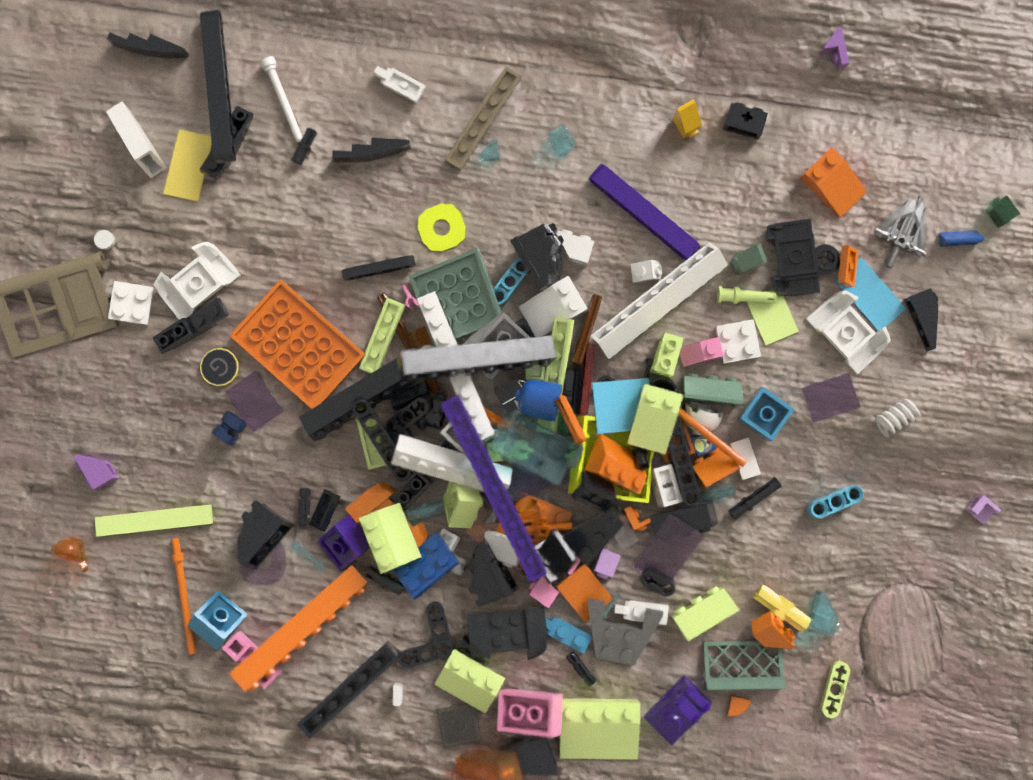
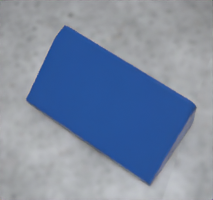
M975 230L939 233V245L941 247L977 245L984 241V237Z

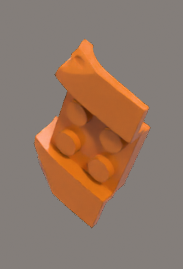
M385 482L378 483L360 495L345 510L356 523L361 525L359 518L394 505L395 503L390 497L398 490ZM422 520L413 527L408 521L419 548L428 536L424 522Z

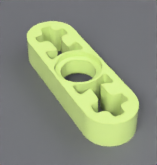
M842 661L832 663L820 705L821 712L828 718H835L839 715L850 675L849 666ZM841 665L844 669V673H840L839 679L842 680V683L837 680H833V677L838 678V672L836 671V668H840ZM833 684L840 686V692L836 695L830 692V687ZM828 696L837 699V702L833 700L832 706L835 709L830 711V713L826 710V706H830L832 701L828 699Z

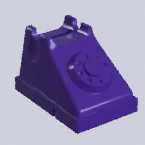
M683 675L643 717L673 745L701 719L704 713L710 710L713 703Z

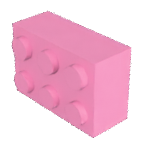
M510 688L499 690L497 731L544 737L561 735L563 694Z

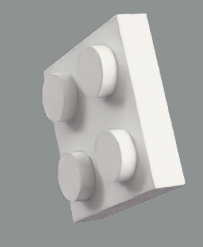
M114 281L108 319L148 325L154 288Z
M754 319L715 327L723 352L721 357L722 364L761 357Z

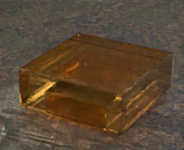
M425 326L407 335L415 350L432 344Z

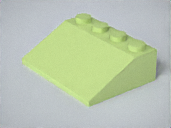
M563 698L560 758L638 759L640 702L638 699Z

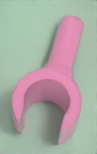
M403 285L402 288L407 298L405 305L414 311L412 306L415 303L419 307L418 301L412 297L407 286Z

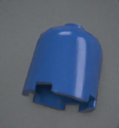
M540 380L526 381L521 390L517 389L515 401H519L518 407L520 412L529 417L555 422L558 407H555V399H559L562 385Z

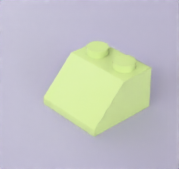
M449 481L443 496L448 526L453 528L472 527L473 522L477 520L478 510L483 505V497L480 496L479 490Z

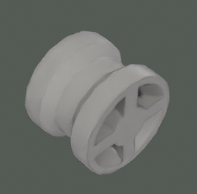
M454 554L459 564L451 571L463 576L464 567L468 565L469 561Z

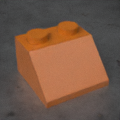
M719 448L709 452V457L705 459L700 457L692 462L696 480L701 488L708 487L739 470L740 466Z

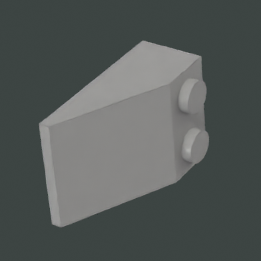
M502 312L475 332L463 345L530 337ZM497 369L495 372H492V373H484V374H485L490 380H492V378H493L501 369Z

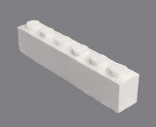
M400 434L391 464L484 491L466 454ZM493 463L507 491L513 468Z

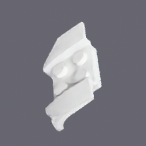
M204 242L193 246L192 249L199 255L196 259L171 279L160 272L154 283V287L160 297L179 320L195 313L196 309L224 286L228 287L241 276L223 253L211 243Z
M843 290L835 293L823 302L806 320L818 333L821 332L846 359L844 361L858 375L889 345L891 339L886 327H883L876 333L850 306L858 297Z

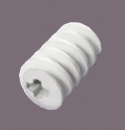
M903 399L901 403H896L895 407H890L882 415H877L876 424L880 432L889 438L888 431L895 434L894 427L901 430V423L904 426H908L907 419L914 422L915 418L913 415L920 418L921 413L910 400Z

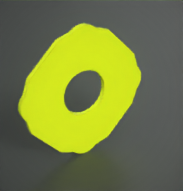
M439 204L428 208L418 217L420 236L423 243L431 251H445L457 246L465 239L466 227L461 213L452 204ZM441 219L446 220L450 225L449 232L444 236L437 235L433 230L434 223Z

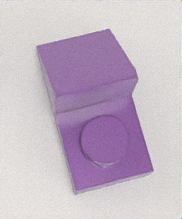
M842 27L837 28L819 54L833 53L832 61L836 65L837 71L844 70L849 64Z

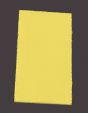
M179 129L163 192L164 195L199 201L205 174L200 172V167L211 152V136Z

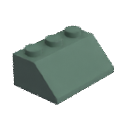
M687 373V376L682 377L680 394L683 395L682 401L731 407L743 405L742 383L737 382V379L725 378V381L718 380L716 376L698 378L699 375Z

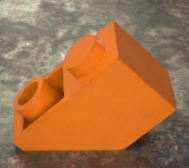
M771 611L751 621L753 636L764 647L791 650L795 648L794 633L790 628L787 629L780 617H776Z

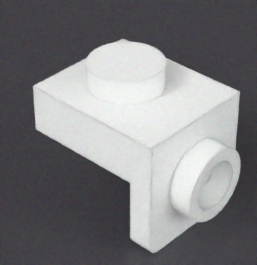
M647 260L631 264L633 283L661 280L662 267L659 261Z

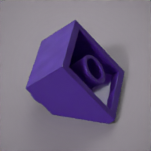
M350 515L335 524L317 541L340 572L370 549L365 533Z

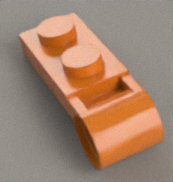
M519 491L514 502V507L517 511L522 512L535 508L538 503H541L542 506H545L544 515H547L549 524L567 523L570 521L572 512Z

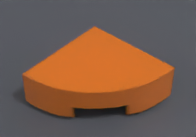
M731 695L727 715L737 716L742 714L749 707L751 700Z

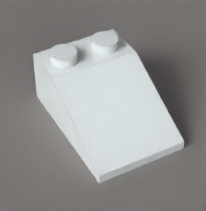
M569 276L551 285L518 307L535 337H542L552 332L554 317L573 320L586 313L588 309Z

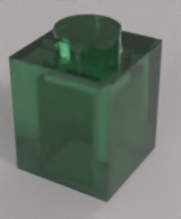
M1007 195L1001 199L999 196L989 202L990 207L985 209L997 228L1021 214Z

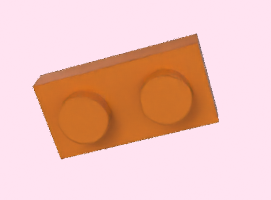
M849 245L842 246L838 283L851 288L855 287L858 250Z

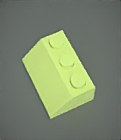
M400 503L359 518L380 573L390 571L422 557Z
M715 586L707 591L708 594L702 598L698 596L690 601L691 605L686 608L681 606L674 611L675 614L671 617L685 639L688 641L739 611L723 587L718 588Z
M453 649L434 685L486 713L505 678Z

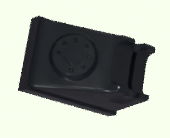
M554 223L547 226L542 224L510 240L528 272L532 271L529 275L538 291L547 289L560 281V273L563 266L561 246L564 239L562 235H555V231L558 228Z
M255 500L251 504L252 511L249 513L245 511L241 515L243 525L237 542L238 562L244 567L252 569L259 567L269 555L267 551L271 553L294 526L292 522L283 518L266 504H261Z
M487 540L478 544L471 558L470 572L473 576L469 591L471 594L478 595V599L475 602L478 607L512 595L519 587L508 567L502 565V561L497 560Z

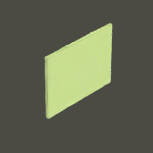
M777 293L776 299H774L776 300L775 303L747 302L765 346L799 332L784 296H779Z

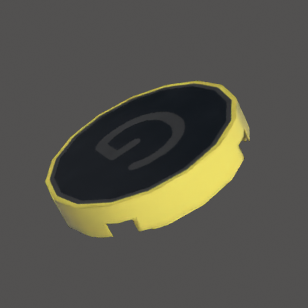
M223 348L212 349L202 358L200 364L201 374L212 385L226 386L232 383L238 376L239 361L229 350Z

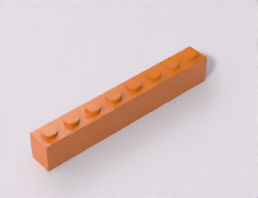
M351 565L230 672L231 677L245 692L255 690L260 685L259 680L263 676L268 678L276 671L274 667L279 662L284 664L291 657L289 653L295 648L299 650L307 643L305 639L310 634L314 637L322 629L320 627L321 624L325 621L327 623L332 621L337 616L335 612L340 607L344 610L352 603L350 599L355 594L357 596L361 595L366 590L365 585L367 581Z

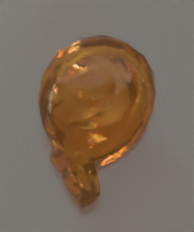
M69 537L58 541L51 547L53 554L77 561L82 572L88 571L85 544L79 538Z

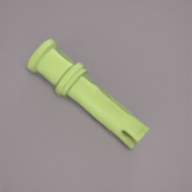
M722 286L717 288V303H721V301L733 302V304H737L739 301L776 302L774 300L776 299V291L740 290L738 287L722 288Z

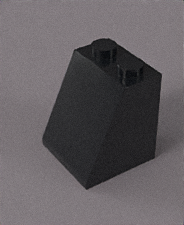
M527 735L500 746L498 761L501 769L505 768L507 773L541 776L559 775L558 765L547 737Z

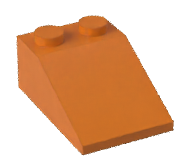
M832 147L800 178L839 218L867 192L847 162Z

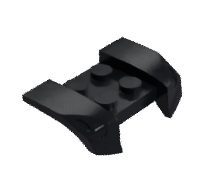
M811 218L768 225L766 240L768 242H775L779 277H770L776 293L779 296H800L820 293Z
M544 606L529 607L523 610L467 613L471 655L476 662L489 664L491 659L490 653L527 650V660L542 655L546 650L547 627Z

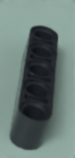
M363 396L356 397L352 401V411L396 480L403 482L408 480L411 476V470L407 469L404 474H398L396 471L400 466L391 464L392 459L386 457L388 452H395L396 444L369 401ZM360 402L366 404V408L362 411L355 408ZM374 419L376 420V425L369 427L366 425V421ZM379 435L387 437L383 443L377 442L376 438Z
M677 415L676 424L667 449L682 503L685 506L691 507L696 506L700 502V493L682 422ZM673 436L680 438L679 446H674L671 443ZM679 454L685 457L683 465H678L676 462V457ZM684 473L690 476L688 484L681 482V476ZM689 492L695 496L693 503L686 501V494Z

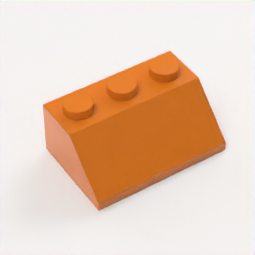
M598 434L584 470L613 483L614 486L624 491L640 495L647 478L646 471L637 469L636 459L631 450L602 434Z

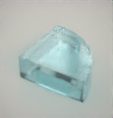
M497 140L491 141L485 146L481 153V162L499 160Z

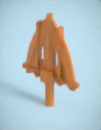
M538 503L535 508L518 513L522 523H531L524 525L528 535H534V537H530L534 546L546 540L554 529L557 531L573 530V523L549 524L547 515H544L545 506H542L541 503ZM498 521V527L494 531L506 535L500 521Z

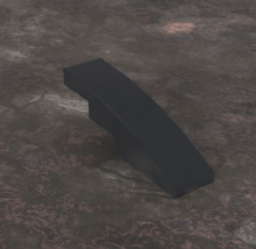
M109 32L106 38L115 47L150 57L188 58L189 56L183 47L153 34H150L146 40L132 33L125 39Z
M372 138L371 145L352 144V151L333 150L332 158L335 163L372 161L411 149L410 140Z

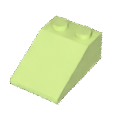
M644 384L627 444L666 454L683 395Z

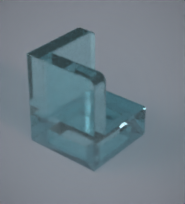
M561 124L547 134V140L560 157L576 145V141L564 124Z

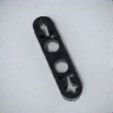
M413 255L346 268L342 270L343 280H355L416 266L415 258Z

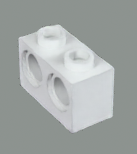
M672 464L652 468L651 484L658 507H667L683 502Z

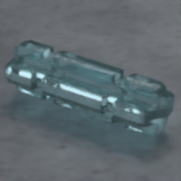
M728 485L725 488L720 487L708 490L707 492H699L700 503L723 498L726 495H735L734 485Z

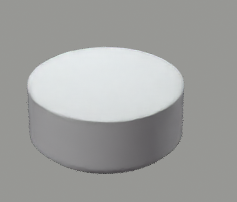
M101 230L96 233L94 243L100 249L108 250L114 246L115 237L109 231Z

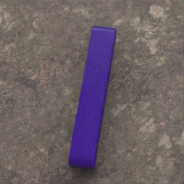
M600 164L589 176V181L685 261L701 247L693 237L604 164Z

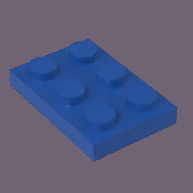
M435 532L418 548L422 556L421 558L393 569L410 597L414 600L459 564L438 532Z

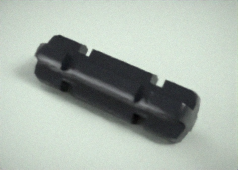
M309 488L299 489V496H301L298 505V515H300L298 517L299 526L309 525L310 499L308 497L311 495Z
M574 651L566 656L568 662L573 664L572 667L582 679L584 678L588 687L592 686L596 682L594 676L590 675V671L578 659L579 657Z

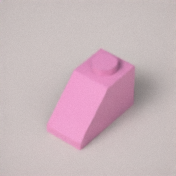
M719 337L682 347L679 353L683 367L719 359L723 356Z

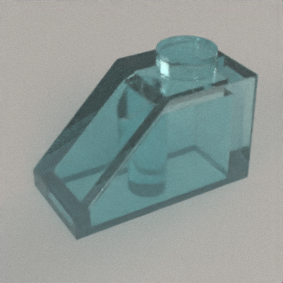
M817 590L809 616L811 621L807 628L834 637V633H837L839 629V617L826 593Z

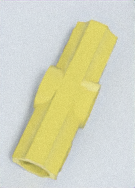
M763 584L755 592L753 598L767 607L776 617H780L782 621L788 622L800 632L807 629L811 618L795 608V605L781 595H777Z

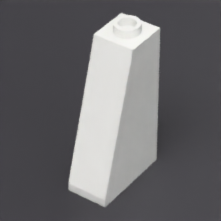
M123 102L106 111L133 159L150 178L167 169L135 117Z

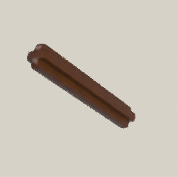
M592 295L572 359V363L575 365H582L602 301V296Z

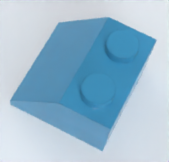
M217 591L193 615L188 627L218 651L248 614L220 591Z

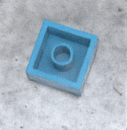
M761 387L753 395L737 420L767 442L774 440L795 409L764 387Z

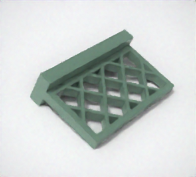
M759 641L703 642L704 690L786 689L782 649L777 648V654L772 659L765 652L767 647L761 649L758 646L762 645ZM708 646H716L721 653L713 659L708 654ZM730 646H735L741 651L735 659H732L725 652ZM749 646H755L760 651L754 659L745 652ZM723 654L731 661L725 669L716 662ZM742 654L751 661L745 669L736 662ZM761 654L770 660L764 669L755 662ZM772 663L778 668L779 677H771L766 672ZM713 664L722 671L717 678H709V669ZM733 664L742 671L737 677H731L726 672ZM752 664L761 670L757 677H751L746 672Z

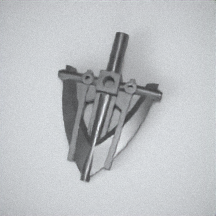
M918 196L913 201L908 199L902 207L884 221L879 229H874L875 237H883L887 243L892 241L891 246L893 249L885 264V267L892 269L899 252L906 248L908 253L910 251L914 252L918 258L926 255L924 246L927 233L926 213L928 208H924L922 197ZM904 219L900 229L898 230L897 225L899 221ZM915 223V233L913 236H909Z

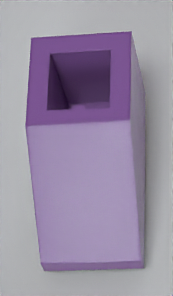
M77 454L74 456L76 467L80 472H83L86 477L85 483L93 490H100L119 478L110 461Z

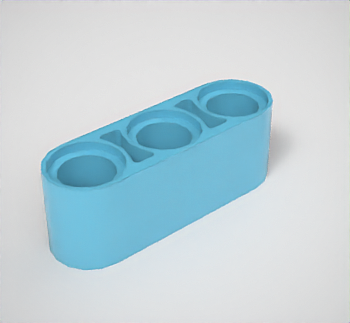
M517 258L493 288L495 294L501 293L504 296V299L498 302L499 307L507 303L529 274L527 270L520 272L516 269V266L522 263L520 258ZM512 278L516 283L514 286L508 287L505 285V280Z
M845 486L809 502L806 510L811 517L823 518L860 502L864 493L859 486ZM851 489H854L856 492V497L854 499H851L849 497V491ZM834 496L839 501L836 507L831 504V499ZM816 504H819L821 507V512L818 515L813 511Z

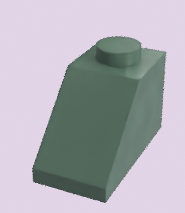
M761 243L735 254L732 257L731 265L734 272L737 271L738 276L762 267L767 262Z

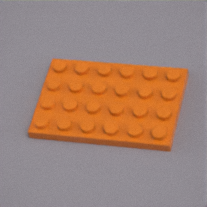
M281 279L229 335L311 409L326 401L365 356L361 349Z

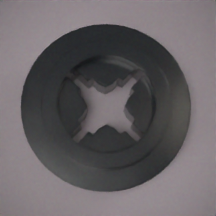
M828 244L817 246L815 249L818 272L821 275L835 272L840 265L838 250ZM826 254L827 259L831 262H827L824 265L823 261L818 258H822Z

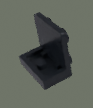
M556 529L551 531L546 540L534 546L548 573L544 575L548 584L568 574L577 563L576 554L572 549L568 548L563 534Z

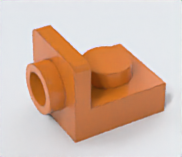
M627 506L622 509L623 513L628 517L627 521L632 530L637 529L640 532L648 528L647 524L651 522L650 518L639 522L640 516L636 508L632 509L631 506Z

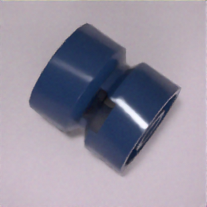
M227 410L221 418L222 423L217 424L211 433L229 446H233L238 439L237 434L242 433L248 424Z

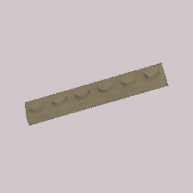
M505 66L445 158V162L460 171L463 169L522 79L521 75Z

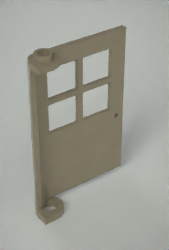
M97 252L0 281V325L12 358L118 327L116 320L108 319L110 302L99 271L107 270L103 252ZM47 283L55 305L36 311L28 289ZM24 291L31 312L12 318L4 296ZM57 309L64 331L44 336L37 314ZM33 316L40 338L21 343L13 321Z

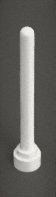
M274 57L264 58L260 61L261 67L269 74L295 140L300 142L302 135L276 74V61Z

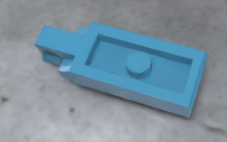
M553 617L552 621L546 618L547 634L583 654L585 653L593 637L592 635L560 618Z

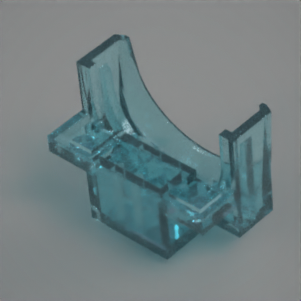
M515 410L502 416L494 431L497 434L489 447L490 450L501 455L500 459L533 477H541L556 486H559L567 468L575 467L584 449L581 444H576L523 415L520 410Z

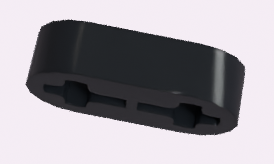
M647 567L642 571L640 579L644 586L663 596L674 594L676 582L672 577L652 567ZM652 575L653 578L650 580L646 579L647 576ZM670 584V587L664 588V585Z

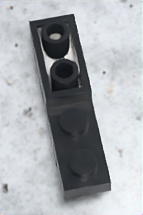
M236 106L232 112L236 154L244 141L254 117L253 113L239 106ZM211 150L200 167V172L218 181L224 169H228L232 162L216 164Z
M216 298L187 318H181L152 338L161 354H164L215 327L217 322L227 317L229 313L221 299Z
M447 441L440 445V447L456 451ZM415 471L391 498L396 503H400L403 510H407L437 477Z

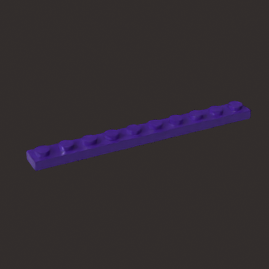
M457 395L441 403L529 581L532 582L548 574L460 396Z

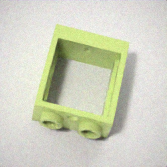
M664 333L659 338L649 375L667 378L673 376L684 338L669 333Z

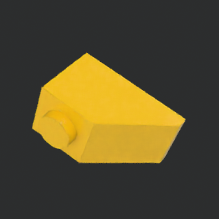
M694 99L676 109L672 120L682 138L696 136L699 133L702 122Z

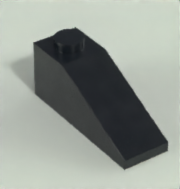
M930 288L904 299L926 352L935 349L937 342L938 297Z

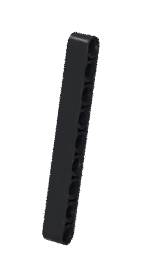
M220 10L200 12L213 157L216 164L236 161L223 20Z

